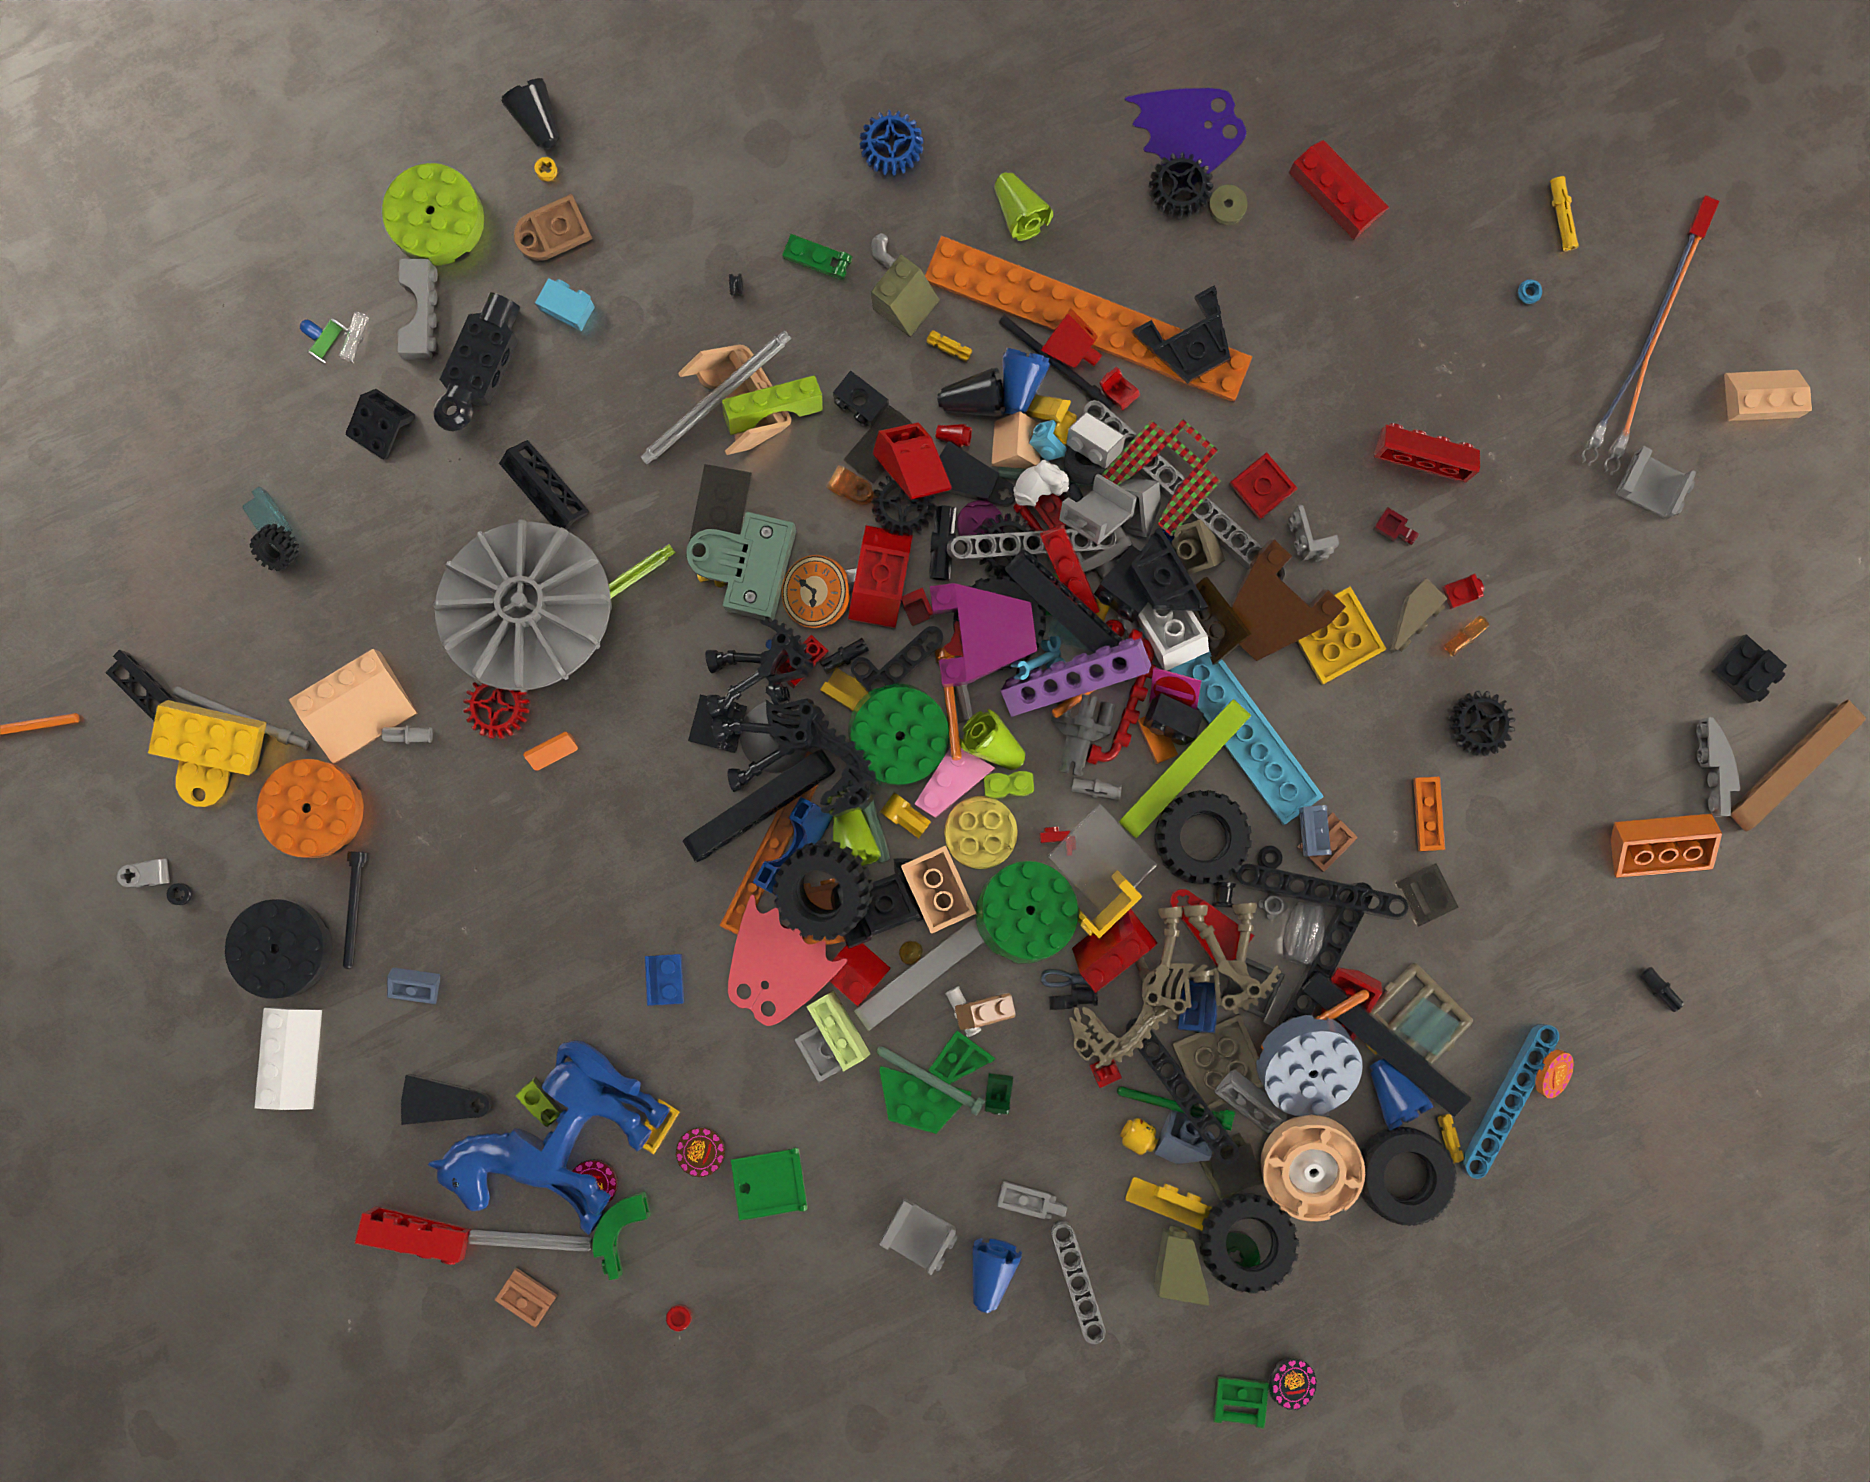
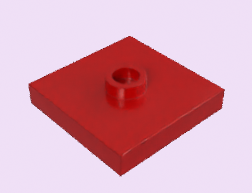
M1267 452L1229 483L1259 520L1298 489Z

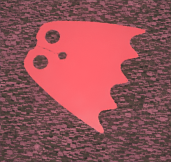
M752 894L749 898L734 947L728 981V995L730 1000L739 1008L751 1009L755 1019L763 1025L772 1026L781 1022L808 1002L846 964L847 959L834 962L829 961L825 953V940L812 945L805 943L802 936H800V930L795 929L793 931L790 928L787 929L781 926L778 908H774L766 913H760L755 905V896ZM762 981H767L769 983V987L767 989H763L761 987ZM740 984H747L750 987L751 995L749 998L741 999L737 995V988ZM771 1001L775 1005V1013L772 1016H765L762 1013L761 1005L763 1002Z

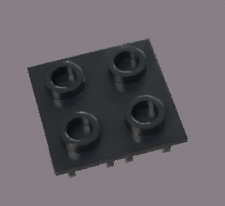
M700 694L688 741L735 753L740 734L733 732L726 740L717 743L712 732L711 721L713 718L708 710L707 696ZM733 701L728 711H724L723 715L718 718L725 721L729 720L730 722H734L735 719H742L744 721L747 706Z

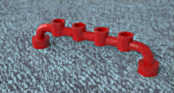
M1132 629L1128 638H1133V640L1141 638L1151 663L1150 670L1146 674L1137 676L1131 687L1129 699L1122 712L1121 721L1113 737L1111 749L1108 752H1101V746L1091 744L1087 754V763L1096 765L1097 761H1111L1117 757L1122 746L1127 748L1130 743L1132 734L1127 733L1130 723L1135 725L1138 721L1140 711L1135 710L1138 700L1144 702L1148 693V688L1143 687L1146 678L1152 679L1153 669L1156 668V665L1152 664L1154 657L1153 647L1149 640L1142 637V631Z

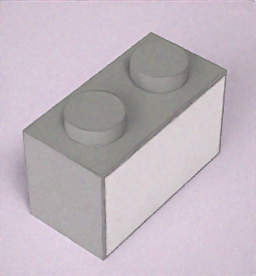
M1085 412L1069 428L1067 445L1074 451H1078L1089 458L1093 463L1099 464L1106 469L1122 453L1125 435Z

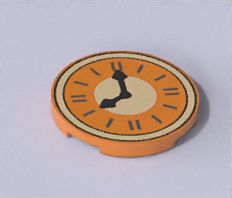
M810 555L801 558L790 567L782 585V601L791 619L805 627L821 628L835 623L845 612L850 600L847 573L837 561L826 556Z

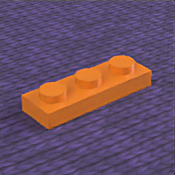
M1440 777L1413 778L1418 851L1445 850Z

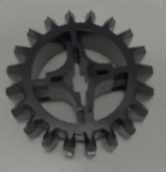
M1184 152L1180 153L1178 159L1174 153L1171 154L1170 160L1164 157L1161 161L1162 165L1156 164V172H1152L1150 175L1152 181L1149 182V188L1153 189L1150 191V197H1156L1153 202L1154 205L1162 204L1161 212H1164L1166 208L1169 210V217L1174 212H1177V217L1182 218L1183 212H1185L1189 218L1192 215V210L1195 213H1199L1201 210L1200 206L1206 207L1208 203L1206 199H1210L1212 196L1209 190L1213 189L1214 184L1209 181L1212 180L1213 176L1209 173L1205 174L1209 167L1208 165L1200 166L1202 163L1201 158L1196 162L1193 161V154H1190L1188 159L1185 158ZM1182 169L1186 171L1184 173H1177L1174 170ZM1193 176L1199 182L1200 192H1197L1195 186L1191 183ZM1163 178L1167 180V184L1171 187L1169 195L1163 189ZM1186 180L1185 187L1178 188L1176 191L1177 184H1180V182L1184 183ZM1184 197L1189 201L1180 202L1176 201V199Z
M889 475L886 476L887 485L881 481L878 483L882 491L878 489L873 491L874 495L879 498L871 499V503L877 505L872 508V513L879 514L875 521L878 523L884 520L881 528L886 529L890 525L889 532L893 534L896 529H899L900 536H903V530H908L909 536L913 535L912 528H915L918 533L922 532L919 524L921 523L928 527L929 522L925 517L929 519L934 518V514L928 510L936 509V504L929 503L934 501L936 496L934 494L922 497L924 502H918V499L911 500L901 488L898 496L885 499L889 492L900 487ZM905 494L907 504H909L910 506L906 505V509H904V514L902 515V508L900 504H898V502L901 503V500H903ZM884 506L896 510L899 513V521L889 517L885 512ZM922 509L918 517L906 522L907 515L910 512Z
M1007 513L1004 520L1001 514L996 515V522L992 518L987 519L989 527L982 524L980 528L984 534L978 532L976 535L1002 534L1005 532H1002L999 527L1003 526L1013 528L1017 532H1034L1035 529L1032 527L1026 530L1027 520L1019 524L1020 516L1016 515L1012 521L1011 514ZM1029 537L1026 542L1031 550L1036 548V545H1032V542L1036 541L1033 537ZM1005 538V539L1003 540V542H1005V543H1006V542H1012V541H1011L1010 539H1008V538ZM981 540L978 543L981 552L986 553L989 549L987 541ZM1006 556V558L1008 559V561L1012 560V559L1015 557V556ZM996 557L983 558L978 562L979 565L988 564L984 570L986 573L994 568L993 575L996 574V577L999 576L1000 572L1002 577L1003 574L1008 575L1005 569L1006 566L997 563L994 560Z
M1480 691L1474 692V697L1468 693L1465 695V700L1462 698L1457 700L1459 707L1453 706L1451 708L1456 715L1448 717L1450 721H1454V724L1449 725L1448 729H1455L1456 733L1452 734L1451 738L1460 739L1456 744L1457 747L1466 745L1464 748L1465 753H1469L1473 748V756H1479L1480 753L1484 757L1489 756L1490 751L1496 754L1499 752L1498 747L1504 749L1507 746L1505 741L1512 740L1511 735L1507 732L1515 731V728L1509 726V723L1515 722L1516 719L1508 717V714L1513 712V709L1505 710L1504 706L1507 704V701L1503 700L1498 703V694L1491 698L1490 691L1484 692L1483 696ZM1477 704L1489 707L1495 714H1486L1482 708L1479 709ZM1470 709L1471 722L1465 727L1464 718L1466 712ZM1490 719V721L1486 722L1485 725H1483V727H1476L1473 729V726L1478 725V723L1481 720L1485 721ZM1496 721H1499V730L1494 738L1493 725ZM1475 732L1479 734L1481 739L1484 738L1486 743L1477 742L1468 734Z

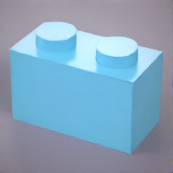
M548 278L535 304L540 311L582 331L595 307L590 299L591 296L581 290L575 292L569 289L570 286L560 279L554 281Z

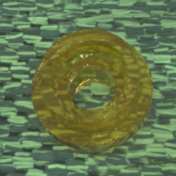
M916 941L905 942L899 950L902 962L906 965H913L918 962L922 956V946Z

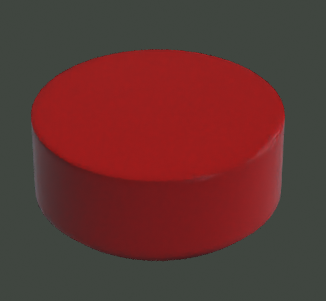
M682 1304L671 1307L666 1315V1323L674 1331L685 1330L692 1319L691 1311Z

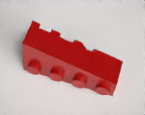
M375 1206L362 1213L355 1243L393 1250L399 1253L414 1254L424 1259H440L444 1264L455 1265L465 1258L468 1236L472 1229Z

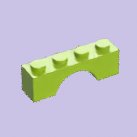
M813 375L723 399V416L730 435L754 429L761 419L772 413L791 411L801 417L822 411V393L816 377Z

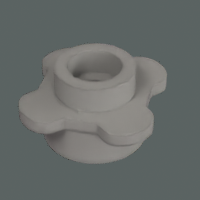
M1269 893L1268 897L1260 899L1258 902L1259 908L1264 909L1267 913V918L1270 920L1276 919L1278 914L1288 909V904L1276 894ZM1271 903H1275L1274 908L1271 907Z

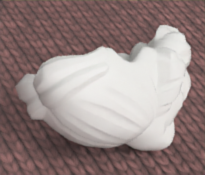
M1042 460L1036 466L1026 469L1019 476L1016 486L1013 488L1016 503L1024 506H1035L1041 495L1053 493L1059 496L1063 492L1068 491L1069 479L1067 474L1060 470L1057 465Z

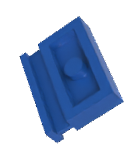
M682 954L645 956L647 1006L684 1003Z
M1189 980L1191 1008H1186L1185 1012L1179 1015L1178 1029L1215 1034L1218 1006H1216L1214 983H1194V980ZM1183 983L1181 999L1185 1001V990Z

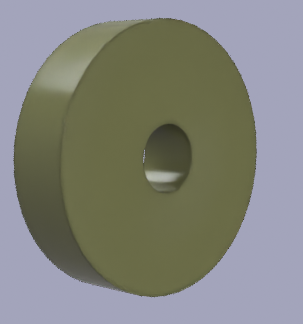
M1222 185L1212 193L1208 205L1209 212L1215 221L1224 225H1231L1243 218L1247 210L1248 200L1246 194L1235 185ZM1230 202L1232 207L1228 208L1224 203Z

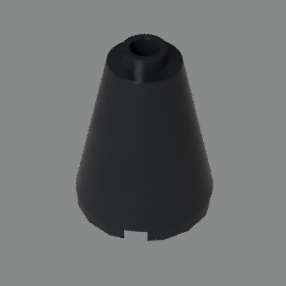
M542 78L527 81L528 85L523 87L517 85L502 95L501 101L504 107L538 148L543 147L544 150H548L557 145L556 141L559 139V134L547 87Z
M997 367L991 368L942 387L941 393L937 394L939 407H943L945 412L1003 416L1004 411H1000V407H1003L1002 379L997 380L995 375L1000 373Z

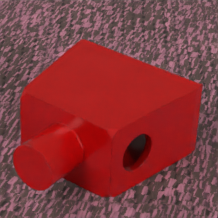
M1072 309L1068 311L1041 349L1044 353L1074 368L1077 367L1082 359L1094 367L1102 357L1101 353L1091 347L1098 336Z

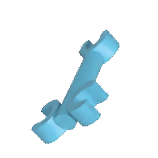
M1050 636V640H1042L1041 647L1046 653L1027 662H1013L1011 667L1020 668L1019 674L1014 676V679L1024 680L1029 676L1031 670L1046 664L1048 669L1058 661L1066 663L1060 657L1061 651L1059 648L1061 641L1059 636Z

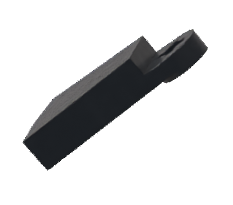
M947 442L939 456L952 486L951 490L945 492L976 500L989 501L1001 507L1011 506L1015 502L1014 485L1000 477L998 472L952 442ZM1005 488L1009 489L1011 497H1006L1005 500H1002L1001 494L998 492L1004 491Z
M407 1074L405 1076L401 1097V1125L480 1118L485 1116L491 1109V1099L483 1092L414 1074ZM477 1098H480V1103H484V1107L480 1108L479 1112L476 1111V1107L472 1106V1102L477 1101Z

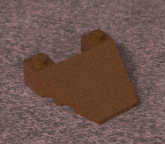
M1275 539L1269 540L1253 557L1248 572L1231 605V608L1252 634L1239 646L1255 661L1330 625L1346 608L1329 590L1324 589L1307 605L1275 575L1292 557Z

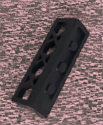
M528 440L506 450L499 462L500 466L551 525L559 528L562 527L568 531L574 521L588 514L589 510ZM525 449L531 456V459L524 458L519 452ZM535 468L543 470L547 477L538 475ZM551 486L559 488L562 495L554 493L551 490ZM566 504L573 505L578 512L572 514L566 507Z
M119 649L113 655L117 661L105 673L153 721H155L156 713L151 710V699H156L160 704L167 700L178 702L128 652ZM123 666L129 672V679H120L115 673ZM135 683H140L146 689V696H137L134 693Z

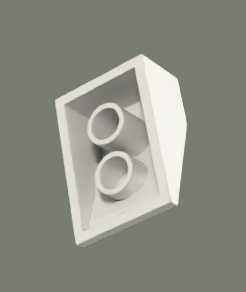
M1148 602L1138 615L1139 624L1153 647L1154 655L1165 671L1209 652L1208 635L1192 611L1152 609Z

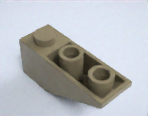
M1427 578L1420 582L1403 601L1389 650L1391 653L1398 649L1402 652L1412 642L1409 638L1415 632L1420 634L1428 626L1426 620L1431 615L1436 617L1445 608L1443 603L1448 598Z

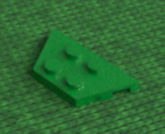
M880 1065L879 1071L889 1121L937 1134L963 1105L961 1102L912 1074ZM955 1087L963 1093L971 1096L972 1091Z

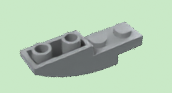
M1701 719L1696 730L1697 737L1700 738L1697 759L1700 762V768H1710L1708 785L1711 787V797L1708 801V807L1713 817L1731 816L1730 793L1740 791L1735 758L1725 734L1715 719Z

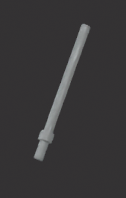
M178 686L173 691L174 696L200 707L255 719ZM266 724L265 733L277 738V741L286 745L290 743L304 750L309 747L310 741L294 735L293 731L286 728L279 729Z

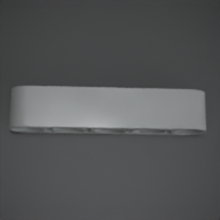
M1060 1220L1053 1224L1051 1236L1083 1336L1087 1342L1098 1344L1105 1338V1327L1074 1230L1070 1223ZM1059 1228H1067L1069 1230L1067 1238L1059 1239L1056 1237V1232ZM1068 1252H1074L1077 1254V1259L1073 1263H1066L1063 1259L1064 1255ZM1074 1277H1083L1085 1279L1084 1284L1081 1287L1071 1285ZM1088 1300L1092 1302V1308L1086 1312L1079 1309L1080 1303ZM1091 1325H1098L1100 1327L1099 1333L1095 1336L1087 1334V1329Z

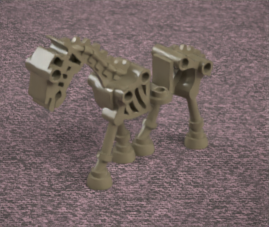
M1257 903L1232 905L1234 914L1238 915V920H1241V925H1238V931L1241 932L1234 961L1226 960L1214 935L1215 929L1212 925L1208 926L1204 922L1208 905L1158 909L1160 918L1164 919V924H1167V929H1164L1166 939L1158 967L1150 971L1143 956L1135 962L1140 979L1143 981L1142 999L1144 1001L1137 1021L1125 1035L1117 1038L1107 1030L1093 1011L1083 1007V1014L1088 1015L1091 1019L1090 1027L1094 1026L1095 1028L1092 1030L1094 1033H1099L1097 1035L1098 1039H1103V1042L1098 1044L1095 1038L1091 1039L1092 1033L1086 1032L1088 1027L1081 1021L1080 1009L1075 1008L1073 1012L1077 1022L1073 1017H1070V1023L1075 1039L1073 1045L1079 1055L1086 1061L1090 1060L1092 1056L1097 1055L1100 1058V1063L1095 1066L1096 1068L1102 1065H1110L1113 1059L1120 1063L1124 1055L1132 1057L1133 1049L1136 1047L1143 1048L1142 1040L1144 1038H1151L1149 1031L1152 1028L1158 1030V1023L1160 1021L1166 1024L1168 1022L1167 1017L1175 1020L1176 1014L1180 1015L1185 1012L1186 1008H1191L1189 978H1194V983L1209 982V977L1213 976L1216 1006H1221L1226 1011L1232 1010L1234 1014L1238 1013V1008L1243 1007L1246 1011L1249 1010L1248 1004L1250 1003L1257 1006L1259 1003L1257 999L1259 997L1266 999L1267 995L1265 992L1273 990L1271 984L1272 982H1278V979L1275 977L1276 974H1281V970L1276 965L1262 984L1250 977L1247 972L1245 960L1250 933L1254 932V925H1251V919H1253V914L1256 913ZM1183 911L1185 916L1189 917V923L1201 932L1199 934L1200 937L1206 939L1218 964V967L1211 971H1204L1209 967L1207 965H1201L1195 972H1189L1195 964H1170L1176 937H1179L1180 931L1177 930V924L1179 923V918L1182 917ZM1183 969V974L1176 987L1175 999L1171 1000V988L1179 970ZM1169 970H1173L1168 980L1164 998L1161 996L1162 987L1169 976ZM1219 973L1232 979L1241 987L1243 992L1237 995H1227L1221 999ZM1156 974V979L1152 982L1151 978ZM1183 983L1185 990V1001L1183 999H1180L1181 988L1183 986Z

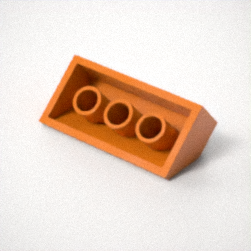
M1712 814L1614 822L1611 835L1614 875L1616 878L1711 870L1714 868L1722 832Z

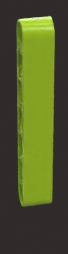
M1233 699L1118 823L1136 839L1252 715Z

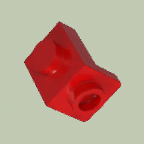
M1118 367L1106 373L1099 382L1104 395L1121 410H1124L1140 396L1139 390L1122 376L1121 370Z
M1059 827L1044 828L1045 833H1039L1040 843L1064 841L1065 856L1072 855L1071 850H1076L1075 836H1070V831H1059Z

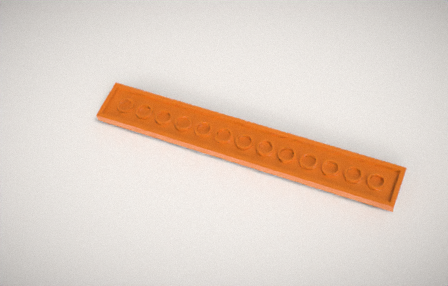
M944 236L940 237L925 274L926 279L931 285L1052 332L1055 331L1068 311L1072 309L1098 336L1091 347L1231 402L1236 400L1253 357L1229 348L1231 357L1229 361L1186 383L1132 334V330L1150 320L1153 321L1164 341L1184 331L1181 328Z

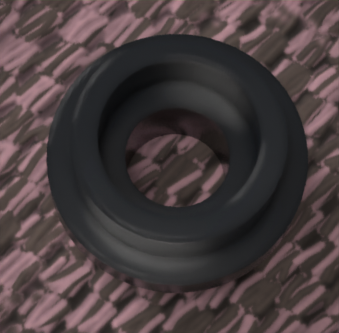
M1265 846L1258 853V863L1260 866L1276 869L1282 863V853L1275 846ZM1268 853L1274 856V860L1271 863L1265 859Z

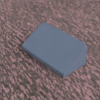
M392 968L387 976V998L436 1004L440 974Z

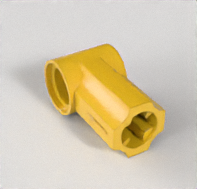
M895 792L880 810L881 814L896 825L899 824L918 839L931 823V821L914 810L910 803Z

